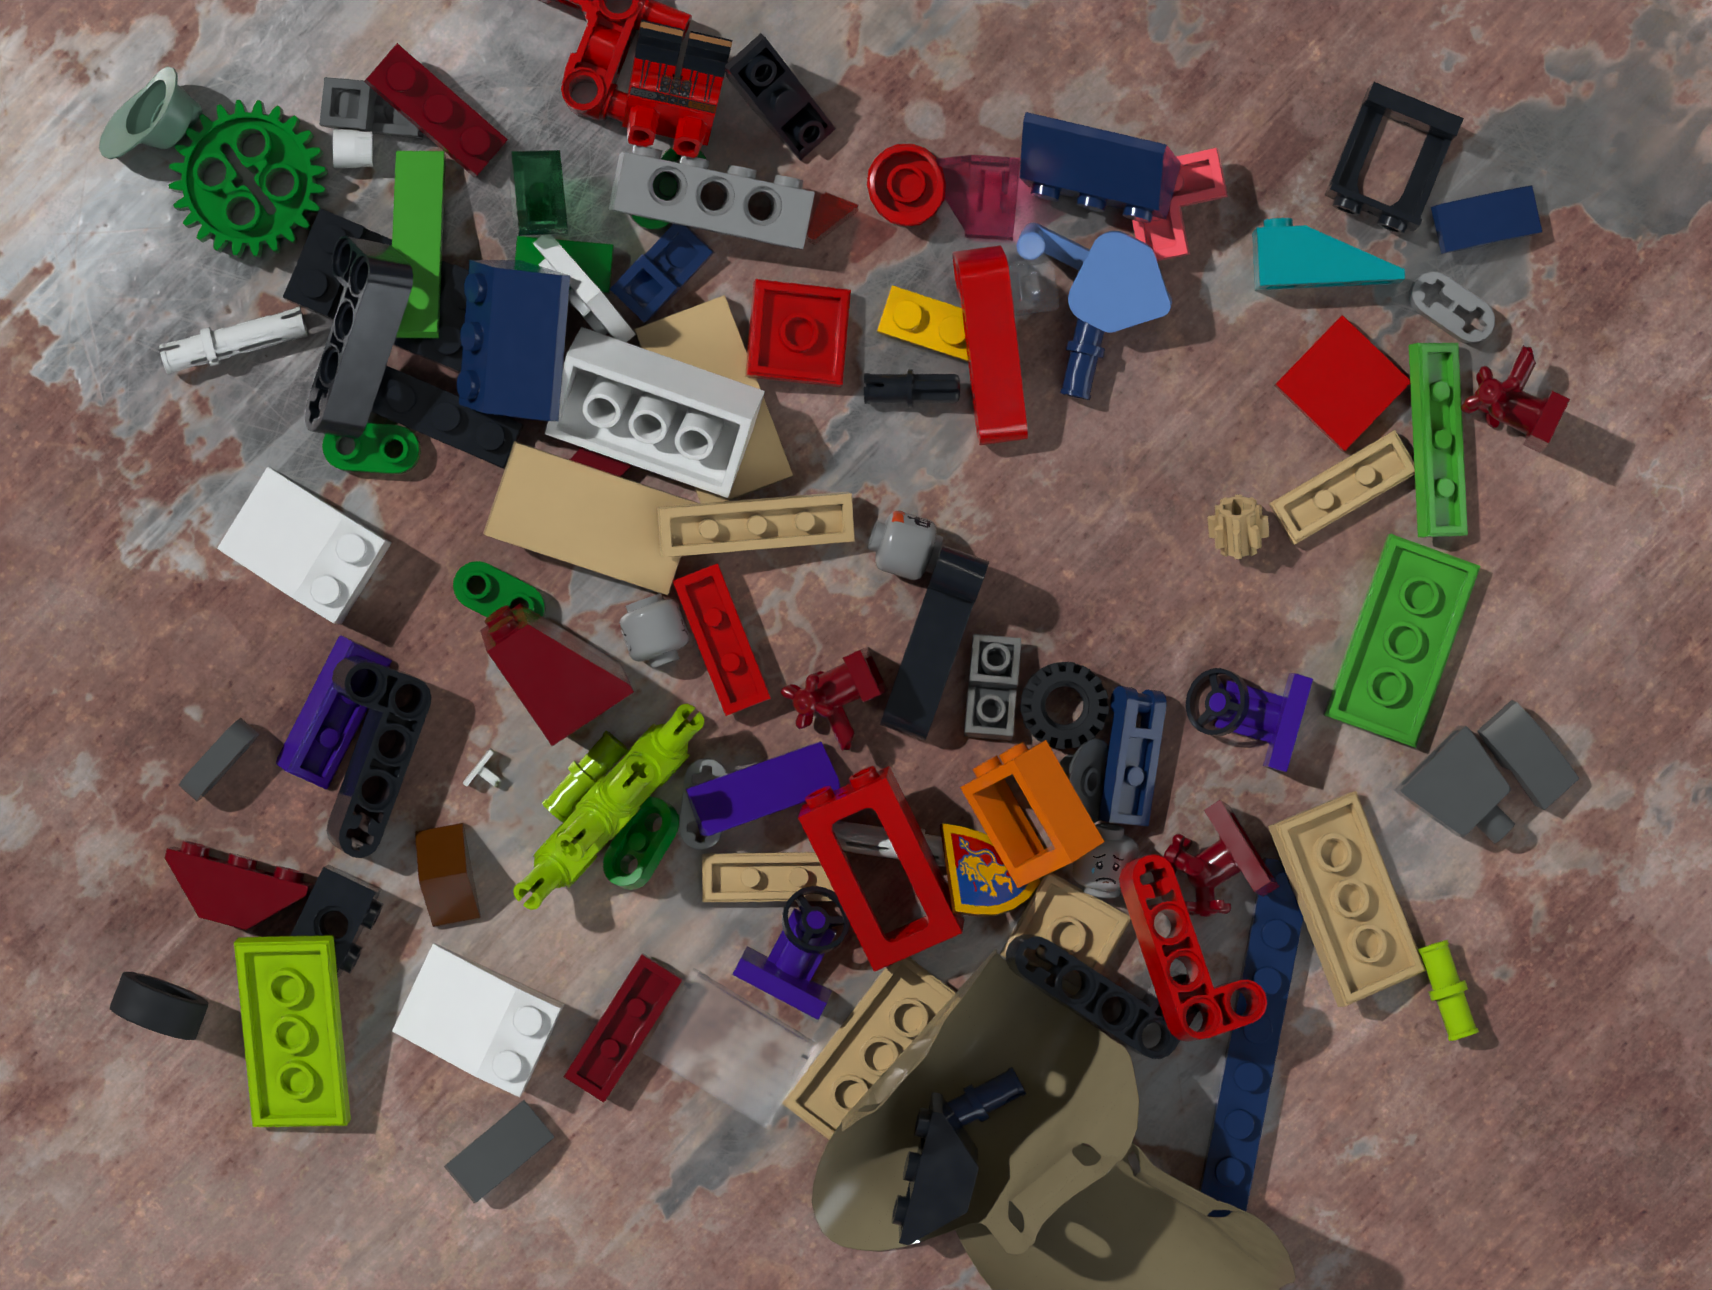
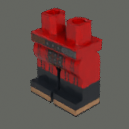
M641 20L622 127L627 128L629 144L648 147L653 145L655 135L657 134L675 138L672 149L678 155L695 158L702 145L708 146L725 75L724 66L728 63L733 40L690 31L680 78H675L684 29Z

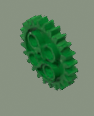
M236 100L235 113L231 115L219 104L217 105L218 120L212 122L207 116L201 114L199 118L204 129L199 133L191 128H187L186 134L193 141L190 147L175 145V149L185 158L183 163H172L169 165L172 171L182 175V180L169 184V189L174 192L183 193L184 197L176 201L173 206L178 211L190 210L191 213L185 218L183 224L187 228L201 224L202 226L196 238L204 243L215 235L214 249L220 253L229 242L232 243V252L237 258H241L246 246H250L254 257L261 258L263 244H268L276 254L281 253L279 239L285 237L293 244H297V236L293 229L298 225L310 231L312 226L305 218L307 212L317 214L320 207L312 201L313 196H322L328 193L325 187L316 184L315 179L327 175L328 170L325 167L313 165V162L324 153L320 147L306 148L314 138L313 133L310 130H306L296 135L295 133L301 121L294 115L283 124L284 110L278 105L267 116L264 103L260 100H257L254 104L252 113L247 112V108L241 100ZM252 134L263 135L265 138L264 151L256 157L244 156L242 149L244 140ZM224 144L230 145L243 166L253 174L257 173L254 176V180L275 206L276 211L274 214L270 215L267 213L257 196L245 185L239 186L244 181L243 177L223 153L222 146ZM212 163H223L226 167L225 179L216 186L206 185L204 182L205 169ZM280 173H290L294 177L293 189L285 196H275L271 191L272 180ZM242 201L253 202L255 206L253 219L245 225L235 224L232 219L234 207Z

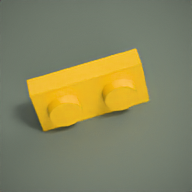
M892 285L877 333L968 362L962 308Z

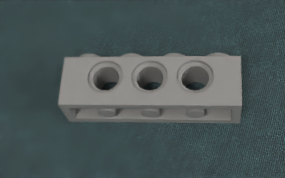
M633 145L632 153L620 152L608 210L792 249L804 248L815 194L813 191L802 189L804 180L775 175L774 183L756 180L757 170L735 165H728L727 173L708 169L710 160L698 157L691 158L681 155L680 163L661 159L662 150L651 147ZM661 172L671 174L677 182L676 194L667 201L658 198L653 191V181ZM709 182L717 183L724 192L723 204L714 211L707 209L702 204L700 198L702 188ZM757 192L764 193L771 202V211L763 220L753 218L748 211V201Z

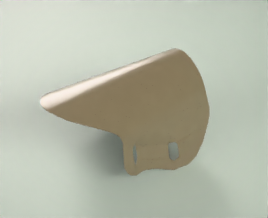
M995 949L847 1113L828 1141L818 1164L812 1191L813 1211L822 1233L832 1242L842 1247L857 1250L884 1251L908 1246L899 1243V1225L892 1224V1214L897 1195L906 1196L909 1181L903 1180V1172L908 1152L917 1153L921 1137L914 1136V1130L920 1107L928 1109L932 1092L942 1094L945 1100L949 1102L964 1094L963 1088L971 1084L975 1088L1013 1067L1027 1095L1020 1096L988 1113L990 1118L983 1122L977 1119L963 1126L978 1148L979 1170L968 1212L912 1244L949 1233L969 1224L981 1223L987 1226L1007 1254H1023L1035 1243L1042 1225L1053 1213L1075 1195L1104 1177L1125 1157L1130 1149L1138 1128L1140 1100L1134 1067L1129 1052L1124 1046L1111 1039L1097 1027L1017 976L1009 969L1006 960ZM1081 1144H1088L1101 1155V1159L1095 1165L1084 1166L1073 1155V1148ZM1010 1202L1023 1214V1232H1020L1009 1219Z
M1133 1142L1125 1157L1104 1177L1075 1195L1045 1221L1037 1234L1035 1243L1023 1254H1007L987 1226L981 1223L969 1224L955 1230L969 1258L992 1290H1279L1287 1284L1294 1283L1296 1279L1294 1267L1287 1249L1278 1236L1262 1220L1230 1204L1217 1201L1160 1170L1149 1161L1143 1151ZM1081 1144L1072 1150L1073 1155L1084 1166L1095 1165L1101 1159V1155L1091 1146ZM1132 1151L1135 1152L1140 1165L1139 1173L1135 1171L1128 1160V1155ZM1010 1202L1009 1219L1020 1232H1023V1214ZM1212 1210L1232 1211L1226 1217H1212L1208 1215Z

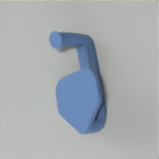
M1035 222L1027 224L1022 230L1016 245L1017 252L1022 258L1034 260L1045 253L1079 270L1070 288L1068 303L1073 314L1080 320L1104 332L1113 333L1163 317L1170 311L1172 298L1166 289L1155 252L1148 244L1124 232L1109 231L1100 235L1094 241L1091 249H1088Z

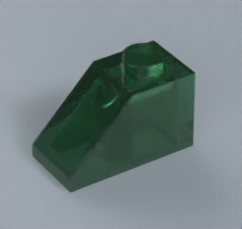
M560 150L512 151L510 197L513 227L518 236L568 234Z

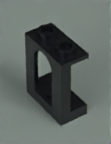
M1373 82L1367 89L1325 196L1334 199L1332 206L1342 212L1359 216L1361 211L1378 217L1377 224L1394 233L1404 234L1406 229L1415 231L1421 225L1423 220L1421 215L1451 141L1457 136L1464 118ZM1383 116L1427 134L1400 199L1391 206L1360 194L1357 185L1360 171Z

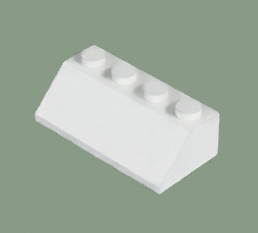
M581 327L566 354L563 365L559 421H548L545 434L728 498L750 440L765 391Z

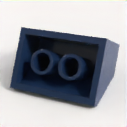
M1025 112L1019 178L1028 187L1032 188L1030 194L1050 201H1058L1060 194L1078 198L1076 205L1097 212H1105L1106 205L1124 209V217L1144 223H1151L1153 216L1167 219L1181 167V162L1167 144Z
M469 260V274L464 283V293L467 299L465 323L460 333L463 346L461 372L457 378L460 405L487 414L543 421H559L570 275L521 260Z

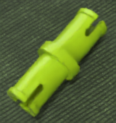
M606 730L580 762L574 760L568 767L570 773L552 794L542 802L543 806L564 823L576 809V804L603 775H607L621 757L628 752V748Z
M1443 940L1419 948L1418 952L1421 954L1433 989L1428 992L1431 1001H1437L1448 1034V1040L1454 1041L1478 1033L1479 1030L1474 1023L1464 993L1465 990H1468L1466 981H1460L1448 946L1449 942L1448 940Z

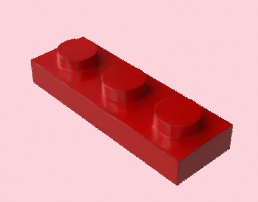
M714 564L673 580L725 716L771 699L719 564Z

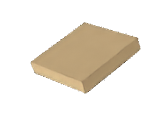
M1051 872L1042 877L1040 884L1029 900L1000 955L1006 958V950L1014 938L1022 934H1032L1048 939L1101 974L1131 918L1129 915L1097 897L1084 893L1081 888ZM1025 949L1023 956L1028 959V964L1041 967L1046 971H1049L1053 966L1036 956L1037 949ZM1072 970L1063 977L1062 989L1071 995H1075L1081 988L1082 979L1076 970Z

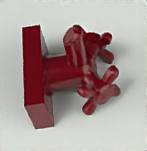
M1523 345L1507 380L1501 383L1493 378L1492 370L1489 367L1482 366L1476 375L1479 387L1473 396L1465 399L1461 409L1464 413L1468 414L1476 410L1486 413L1487 424L1492 428H1497L1500 422L1526 434V440L1523 445L1541 453L1550 443L1570 399L1554 391L1547 398L1544 397L1543 399L1523 391L1536 364L1532 348Z
M868 647L843 657L845 663L825 673L818 671L810 674L806 678L805 688L790 684L781 689L782 696L793 700V706L799 713L795 722L798 729L810 726L813 721V715L817 712L827 718L841 750L851 749L855 732L844 711L843 705L860 698L865 702L888 691Z
M1221 800L1204 810L1219 834V841L1197 856H1193L1186 852L1190 848L1192 840L1185 838L1182 834H1176L1172 838V844L1169 845L1163 856L1170 862L1175 874L1177 869L1186 873L1189 882L1195 888L1196 902L1185 901L1188 913L1191 916L1210 917L1218 913L1228 914L1231 911V903H1224V900H1215L1214 888L1240 872L1245 876L1253 891L1263 897L1280 887L1231 807Z

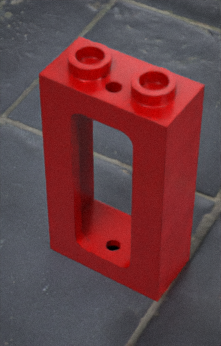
M875 766L867 767L850 776V784L834 791L831 786H825L810 793L805 797L806 803L802 805L798 815V819L874 972L962 934L965 921L963 915L953 913L949 886L890 766L879 771L876 770ZM865 808H871L877 813L927 915L884 934L833 831V824L836 821Z

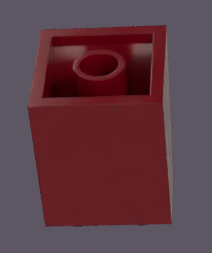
M521 603L513 609L507 605L496 610L485 619L484 622L487 626L480 630L487 653L551 746H554L634 693L626 672L618 661Z

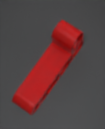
M1001 245L955 251L952 253L957 292L961 300L974 417L979 445L1028 439L1011 280L1006 254Z
M1153 854L1127 863L1119 877L1120 889L1162 1013L1171 1034L1178 1040L1185 1042L1211 1038L1259 1020L1265 1013L1267 998L1262 987L1256 982L1239 980L1216 987L1213 986L1180 886L1170 862L1162 856ZM1151 872L1154 881L1142 885L1140 876ZM1161 896L1163 902L1151 906L1147 905V900ZM1159 912L1166 915L1171 923L1170 934L1167 938L1159 935L1154 926L1155 917ZM1174 959L1180 960L1186 967L1187 976L1182 985L1175 982L1170 974L1171 963ZM1235 990L1242 993L1246 999L1247 1006L1242 1016L1236 1014L1231 1007L1230 1000ZM1190 1006H1195L1202 1014L1203 1021L1198 1031L1191 1029L1186 1021L1187 1010Z

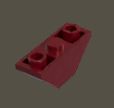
M183 840L181 848H167L164 857L199 918L243 930L260 924L310 895L314 887L313 883L303 881L304 872L283 866H276L274 873L256 868L258 860L234 853H229L228 860L209 856L211 847Z

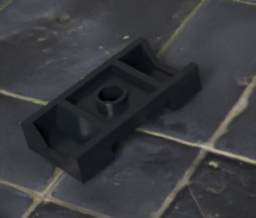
M320 208L283 298L293 304L334 320L344 290V286L334 277L331 267L332 254L337 241L345 235L392 246V239ZM442 261L439 338H395L393 345L460 373L463 352L460 333L465 323L467 300L464 293V283L469 270Z

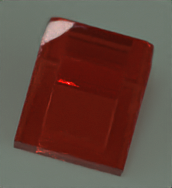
M827 192L822 194L806 234L808 243L816 245L856 214L858 212V205Z

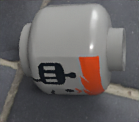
M894 511L888 516L885 524L876 521L871 533L868 549L876 551L875 563L881 571L916 580L921 578L925 572H933L940 554L943 536L936 535V525L933 521L903 511Z

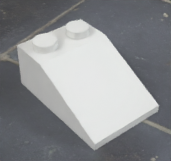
M267 467L217 549L330 622L341 625L390 547L391 542L275 470Z
M433 943L392 1032L469 1074L520 1097L525 1091L565 1004Z

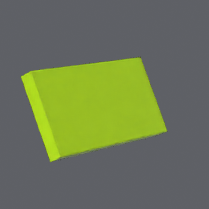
M334 936L238 937L234 942L252 1127L347 1126L351 1120Z

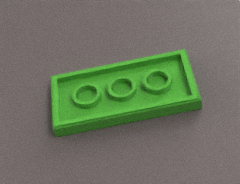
M1388 534L1323 715L1416 748L1481 566L1396 535Z

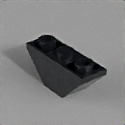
M761 33L724 66L726 77L743 99L800 161L836 129L770 42Z
M932 1092L928 1109L922 1107L919 1109L914 1130V1136L921 1137L917 1153L908 1152L903 1172V1180L909 1181L906 1196L897 1195L893 1209L892 1224L899 1225V1243L904 1245L912 1244L967 1213L979 1170L977 1146L943 1095Z

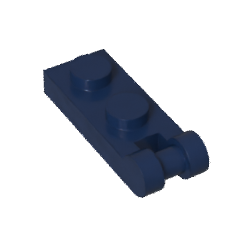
M1118 686L1112 693L1111 709L1114 713L1098 820L1110 823L1149 826L1167 707L1166 696L1161 691L1148 689L1138 693L1133 687ZM1138 713L1142 716L1140 727H1136Z

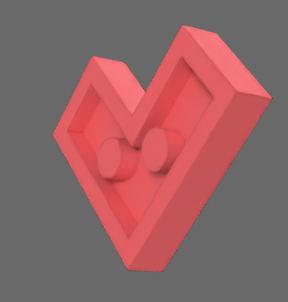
M1213 148L1176 156L1181 162V167L1167 219L1153 216L1151 223L1132 220L1135 238L1152 247L1157 261L1190 255L1181 207L1228 197L1219 149Z

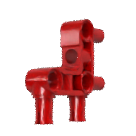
M539 0L547 4L555 1L583 12L587 26L577 52L571 53L564 71L561 92L571 112L577 116L589 117L597 121H605L609 117L623 123L628 93L618 90L616 82L636 31L640 29L641 20L684 29L683 42L692 19L691 14L655 0H632L630 8L623 13H613L606 7L607 0ZM582 81H590L598 89L595 98L585 104L574 101L571 97L574 86Z

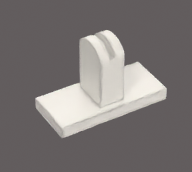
M489 748L463 781L466 787L477 774L494 787L498 786L497 782L500 783L502 781L499 776L484 766L494 753L492 749Z

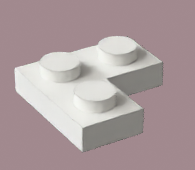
M548 231L533 243L545 258L538 264L539 266L570 275L571 289L569 290L568 300L595 332L603 335L609 332L613 338L623 342H627L635 335L634 331L601 290Z

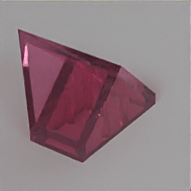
M964 155L935 159L939 167L943 168L946 181L945 200L963 227L965 237L1013 241L1020 158Z

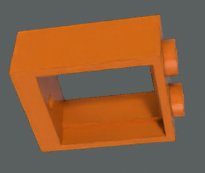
M1047 740L1029 749L1023 741L1001 753L999 757L996 755L972 769L976 778L960 787L1017 888L1073 863L1105 842ZM1013 774L1050 838L1052 846L1044 849L1004 778Z

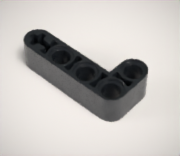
M344 235L337 241L331 261L332 273L344 286V290L306 403L305 424L311 432L357 439L363 434L411 293L413 270L411 265L391 245Z
M944 545L942 546L880 722L881 726L924 741L926 740L970 613L984 580L989 561Z
M350 656L341 660L333 670L332 680L334 688L340 695L369 708L329 817L326 831L328 839L335 847L351 857L364 858L375 852L381 842L428 714L432 697L430 689L420 679L363 657ZM366 669L369 676L366 687L361 691L353 692L351 689L352 676L358 670ZM410 684L413 691L412 698L407 705L398 708L395 702L396 693L403 685ZM394 730L396 742L393 748L388 752L381 753L378 747L380 737L386 731ZM377 776L379 778V789L376 794L369 798H363L361 790L365 780L369 777ZM356 804L370 811L369 814L366 815L361 811L356 812L354 810ZM359 827L361 829L359 837L351 836L348 838L346 836L349 828L357 829Z
M1022 934L1009 943L1006 950V962L1009 969L1017 976L1135 1053L1152 1059H1162L1169 1056L1181 1041L1174 1037L1167 1027L1153 984L1141 1001L1048 939L1032 934ZM1025 949H1037L1036 956L1053 966L1049 971H1046L1041 967L1028 964V959L1023 956ZM1076 970L1082 979L1081 988L1075 995L1067 996L1062 989L1063 977L1068 972ZM1170 972L1175 982L1181 981L1183 983L1186 980L1187 974ZM1116 996L1120 1000L1122 1011L1115 1021L1107 1022L1102 1015L1103 1004L1107 999ZM1190 1006L1187 1010L1186 1021L1189 1026L1199 1012V1009L1195 1006ZM1157 1023L1161 1030L1160 1041L1156 1046L1146 1048L1142 1041V1033L1147 1025Z

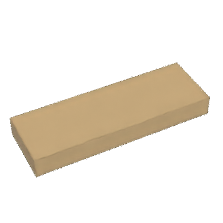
M1394 430L1269 503V506L1292 545H1295L1415 474L1414 462Z
M815 852L702 853L703 902L788 901L795 892L810 886L824 887L834 892ZM819 894L804 895L807 901H832Z

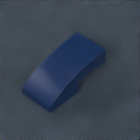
M1532 185L1465 198L1431 207L1441 254L1483 247L1491 243L1542 233Z
M673 224L646 254H642L610 290L646 323L688 282L715 252L689 227Z

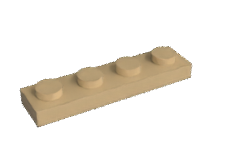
M850 492L657 507L660 555L662 557L855 542L852 493Z

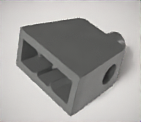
M1458 725L1394 789L1398 795L1459 837L1466 836L1477 826L1495 844L1507 835L1515 825L1497 806L1511 791V788L1467 726Z

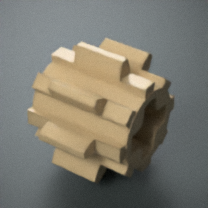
M1235 495V497L1231 498L1225 497L1220 500V505H1215V515L1208 516L1209 537L1215 538V548L1220 549L1221 554L1225 557L1229 555L1235 557V559H1242L1244 556H1253L1257 554V549L1262 548V538L1269 537L1268 516L1262 515V506L1260 504L1257 505L1256 499L1253 497L1246 498L1242 495Z

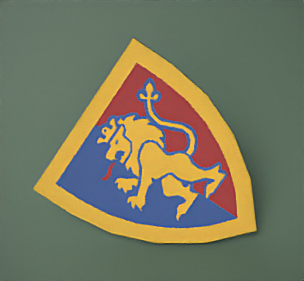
M940 824L948 877L947 884L950 890L953 913L968 916L993 917L1012 911L1029 899L1041 881L1037 879L1017 888L988 835L962 826Z

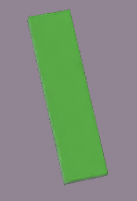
M396 151L392 247L411 265L413 270V285L396 338H439L446 167L444 151Z
M1459 343L1409 344L1418 537L1468 535Z

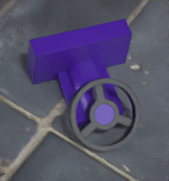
M1222 668L1209 669L1201 673L1188 690L1186 697L1187 716L1191 724L1198 731L1210 736H1224L1234 732L1268 742L1269 746L1263 766L1287 772L1313 678L1289 673L1283 696L1246 686L1243 679L1232 671ZM1218 675H1228L1235 682L1227 681L1224 688ZM1210 678L1212 690L1205 699L1206 711L1197 718L1195 713L1196 695L1202 684ZM1216 719L1214 727L1220 729L1208 730L1204 727L1206 724Z
M810 886L795 892L785 904L782 912L783 930L769 957L747 946L732 975L819 1020L832 991L811 979L825 953L834 950L842 943L849 931L850 922L835 892L824 887ZM819 894L831 899L839 907L842 916H829L823 908L818 906L811 907L804 895ZM796 900L800 910L794 908L788 919L789 908ZM843 925L840 937L831 943L837 932L832 927Z

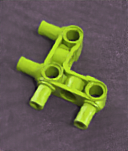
M682 704L676 709L666 724L657 725L653 723L625 754L626 756L607 775H603L576 804L574 812L533 855L535 858L534 869L515 885L513 892L518 901L528 892L533 893L523 904L524 907L535 910L555 888L566 886L569 889L596 860L597 854L606 843L612 840L638 812L643 802L659 786L662 787L690 756L687 753L688 742L704 726V717L700 712L691 721L687 719L695 710V707L690 704Z

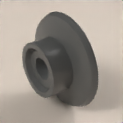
M1092 739L1085 742L1079 747L1075 755H1066L1060 761L1061 767L1094 823L1099 821L1109 746L1101 739Z

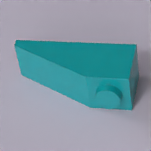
M1293 218L1265 219L1264 227H1257L1252 233L1255 291L1399 284L1405 280V269L1306 225L1293 226Z

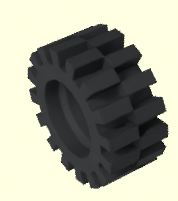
M1057 662L1041 668L1030 677L1022 691L1020 711L1026 728L1038 741L1043 742L1047 740L1050 747L1059 749L1077 748L1085 742L1094 739L1096 734L1105 725L1104 722L1109 711L1108 694L1101 683L1102 681L1087 667L1073 662ZM1061 686L1075 689L1083 700V711L1080 717L1075 722L1067 725H1061L1051 720L1045 708L1049 693Z

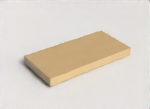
M725 295L635 329L643 349L760 389L757 378L745 377L747 352ZM764 397L729 497L726 498L695 487L700 503L730 501L793 477Z
M514 441L483 534L668 595L681 556L662 557L660 555L657 507L698 503Z
M1356 791L1346 793L1268 826L1338 1007L1348 1006L1426 971Z
M911 957L885 967L785 1097L782 1104L830 1140L847 1113L956 992Z

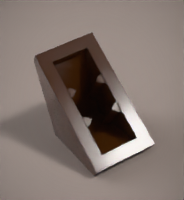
M464 823L416 831L419 884L432 926L481 918Z

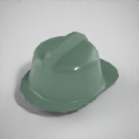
M167 66L161 69L143 89L114 113L105 126L100 138L99 150L103 157L108 159L119 158L131 151L139 143L159 149H169L187 135V128L192 129L200 119L199 115L203 112L202 107L177 84L178 75L174 68Z

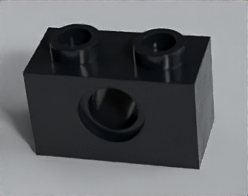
M331 865L324 866L290 936L330 935L324 926L326 915L330 911L343 913L348 920V930L343 937H334L337 978L341 976L343 971L350 974L363 949L356 942L364 927L370 930L373 928L384 904L377 901L382 889Z

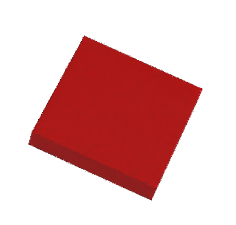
M755 279L753 283L745 377L841 387L844 377L851 290Z
M1341 315L1274 386L1344 452L1410 384V379Z

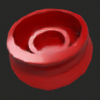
M896 144L885 149L874 159L868 170L867 188L870 200L877 212L888 222L900 226L921 225L937 213L945 200L946 181L943 168L937 158L925 147L915 144Z

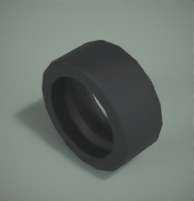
M123 972L109 1009L121 1018L154 1032L183 1040H195L209 1003L201 996L164 980L135 972Z

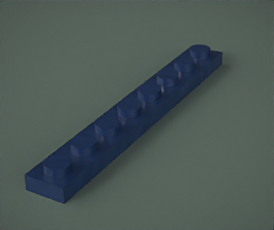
M1264 857L1263 860L1280 887L1264 897L1256 894L1240 980H1251L1262 987L1266 994L1267 1006L1265 1013L1259 1020L1231 1030L1229 1033L1199 1191L1209 1197L1230 1204L1245 1212L1247 1211L1303 922L1301 910L1282 861ZM1238 991L1234 1012L1242 1016L1247 1004L1244 995ZM1212 1210L1208 1215L1212 1217H1226L1232 1211Z

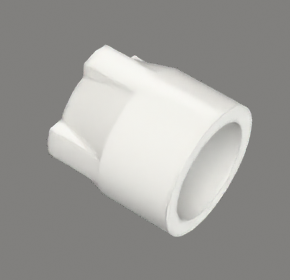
M334 129L333 167H373L372 132L354 129Z

